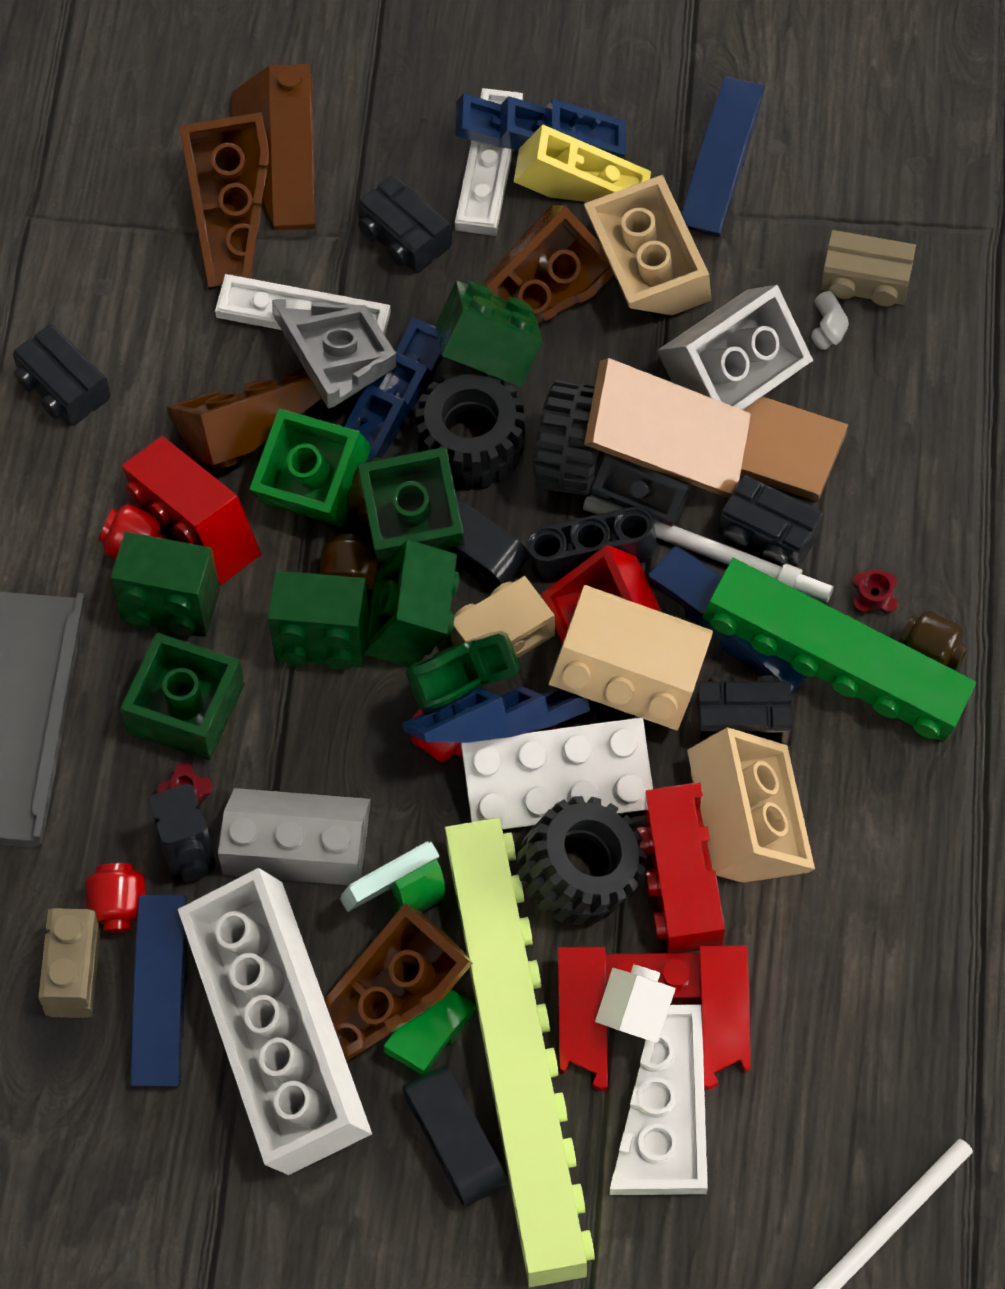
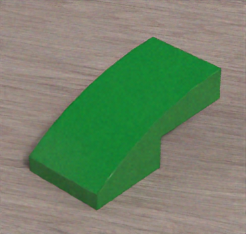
M437 859L397 879L389 886L398 902L393 907L395 913L405 903L420 913H424L442 903L445 897L443 874Z
M450 990L443 1000L396 1029L384 1045V1052L420 1075L427 1074L447 1043L449 1045L453 1044L477 1009V1005L455 991Z

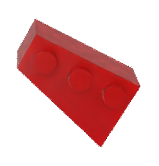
M164 436L158 438L122 465L129 482L125 485V489L137 505H144L179 542L212 548L220 585H223L262 555L238 496Z
M701 782L645 790L643 827L636 828V831L640 832L643 839L638 844V847L646 850L651 869L644 871L648 897H657L659 912L652 913L655 936L657 940L665 939L667 953L699 951L700 946H723L725 927L716 872L712 869L707 844L710 841L708 826L703 824L700 810L701 798L703 797Z

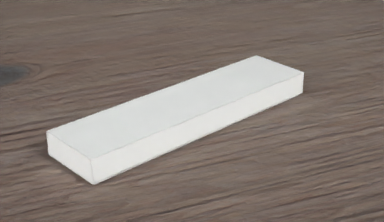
M482 88L480 98L502 104L508 96L523 100V93ZM471 141L455 219V231L497 235L513 149Z
M225 274L215 309L216 318L281 330L272 315V300L286 299V308L311 310L312 301L327 302L333 305H366L384 335L391 313L390 305L228 274Z

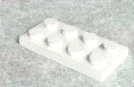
M643 717L531 732L509 738L461 743L471 822L500 818L502 830L535 826L549 809H552L556 803L563 799L568 803L574 796H583L585 803L591 797L600 798L601 805L605 807L612 803L619 808L616 812L617 814L644 811L645 790L653 789Z

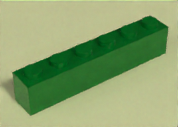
M734 557L702 616L718 632L725 635H736L750 642L751 646L759 653L767 656L775 655L791 663L792 668L798 673L808 677L816 676L832 684V688L839 694L850 698L857 697L871 704L873 709L880 715L892 719L898 718L912 725L919 735L928 739H939L945 742L956 727L977 683Z

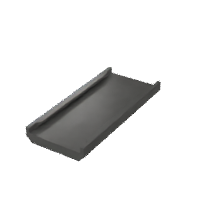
M0 592V845L34 848L43 844L86 606L84 593H77V597L72 598Z

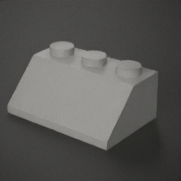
M778 285L747 289L657 350L672 383L741 410L813 361Z
M234 788L224 810L218 849L223 876L242 877L260 868L278 880L349 886L362 877L370 799Z

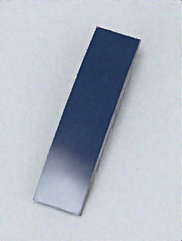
M725 76L702 143L682 211V217L689 230L721 237L730 201H733L740 171L745 164L765 85Z
M463 93L456 102V137L496 147L519 150L542 125H545L621 159L626 156V121L556 99H552L544 107L510 96L502 104Z
M414 317L395 351L396 368L375 380L372 385L369 384L364 387L344 426L359 431L372 446L366 462L372 458H382L409 418L444 357L441 354L436 327Z
M677 545L648 574L649 585L683 606L686 618L701 627L713 630L712 635L720 639L722 650L760 675H772L778 677L780 681H791V694L808 677L798 673L792 668L791 663L775 655L767 656L759 653L751 646L750 642L736 635H725L718 632L710 625L709 621L702 618L722 576Z
M520 686L501 696L482 688H477L449 704L429 710L402 723L404 732L425 742L469 743L509 738L544 729L591 711L587 698L559 688L539 694Z
M139 895L133 993L131 1086L181 1085V1037H184L187 935L178 909L187 905V895Z

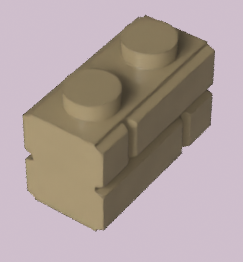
M832 230L821 290L831 291L835 297L840 299H849L856 296L872 299L874 303L880 306L905 305L916 244Z
M48 909L46 923L48 933L45 934L39 988V1000L43 1006L45 1016L67 1018L92 1017L101 928L99 922H97L96 913L90 909Z

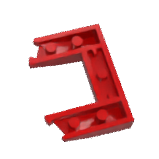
M700 946L699 953L606 954V947H558L560 1073L565 1075L570 1063H573L597 1074L593 1082V1088L599 1091H608L607 1026L596 1023L595 1020L612 968L631 973L633 964L661 973L658 982L676 988L671 1004L701 1005L704 1090H712L718 1087V1080L714 1073L738 1061L744 1073L750 1071L747 946Z

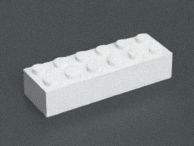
M257 868L179 908L178 912L264 1164L290 1175L372 1135L283 883Z

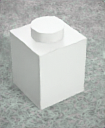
M633 964L631 973L612 968L595 1022L658 1043L676 988L659 983L658 980L661 973Z

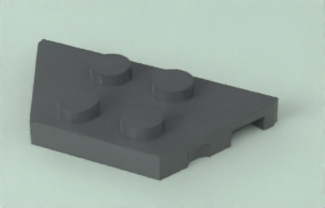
M286 299L272 300V315L327 408L336 406L396 368V353L366 305H333L327 302L312 301L311 310L286 308Z

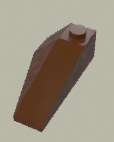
M311 64L269 65L232 91V117L262 112L269 148V160L262 202L273 229H316L314 91Z
M262 112L181 125L179 128L208 288L222 287L225 274L251 279L269 160V148Z
M552 205L520 237L481 284L491 289L494 296L504 300L514 297L526 302L532 307L537 323L551 319L558 315L557 313L577 303H582L592 298L614 276V273L600 242L566 206Z
M302 368L283 374L281 376L282 383L277 384L276 380L260 382L256 380L244 384V393L220 395L218 390L167 406V411L197 461L211 464L214 468L219 469L237 464L239 456L253 452L267 441L279 408L302 414L319 401L321 396L306 370Z
M406 903L324 999L346 1062L443 1000L473 964L458 944L428 917Z

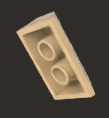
M663 175L584 203V209L629 308L675 315L712 301L708 270Z
M584 585L558 654L549 685L678 731L692 696L713 630Z
M727 727L687 750L693 783L701 782L703 797L701 798L700 810L703 824L708 826L710 841L707 844L712 869L715 870L716 876L746 883L809 873L815 869L787 745Z

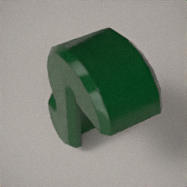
M497 631L442 650L433 655L431 659L410 666L406 671V676L418 708L429 711L449 704L482 685L516 676L520 670V665L508 634L503 631Z

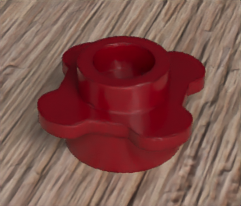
M870 570L856 574L853 578V586L857 589V597L853 602L854 608L861 613H866L869 610H882L884 613L893 612L898 604L893 594L897 584L896 577L891 573L881 570ZM877 590L879 594L876 596L872 595L871 591Z
M188 763L177 765L174 769V775L168 781L159 784L158 793L184 784L193 785L199 805L201 806L205 796L210 795L212 792L211 780L198 776L193 772L192 766Z

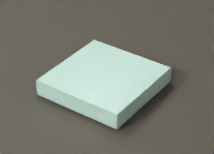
M427 841L351 883L341 894L340 900L346 911L350 912L389 890V886L397 879L437 859L439 854L432 842L429 843Z

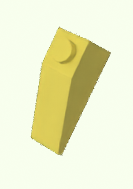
M542 125L519 148L514 182L550 198L589 202L649 180L651 171Z

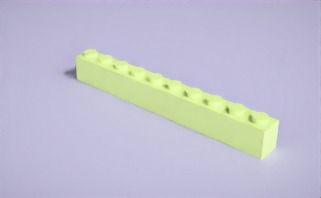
M500 818L445 827L446 846L466 953L473 963L469 969L529 1287L585 1278L587 1277V1261L595 1259L590 1230L581 1231L578 1214L585 1213L584 1197L581 1184L572 1185L569 1168L576 1167L575 1151L572 1138L563 1139L560 1122L567 1121V1112L563 1093L554 1094L551 1077L559 1076L554 1048L545 1049L542 1033L550 1032L545 1003L537 1005L534 989L541 988V980L537 960L528 961L525 946L533 945L529 919L528 917L520 918L517 903L524 902L522 882L519 879V875L511 876L509 861L516 860L512 833L503 834Z

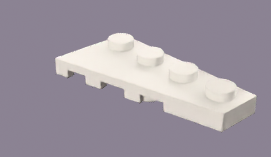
M670 1005L658 1043L645 1040L636 1085L634 1086L630 1110L619 1149V1156L610 1186V1195L707 1194L701 1005Z

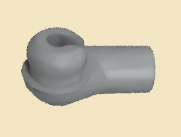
M831 291L823 292L815 299V304L823 319L820 322V327L812 331L811 338L816 346L822 350L828 349L831 344L837 345L842 340L849 325L846 314Z

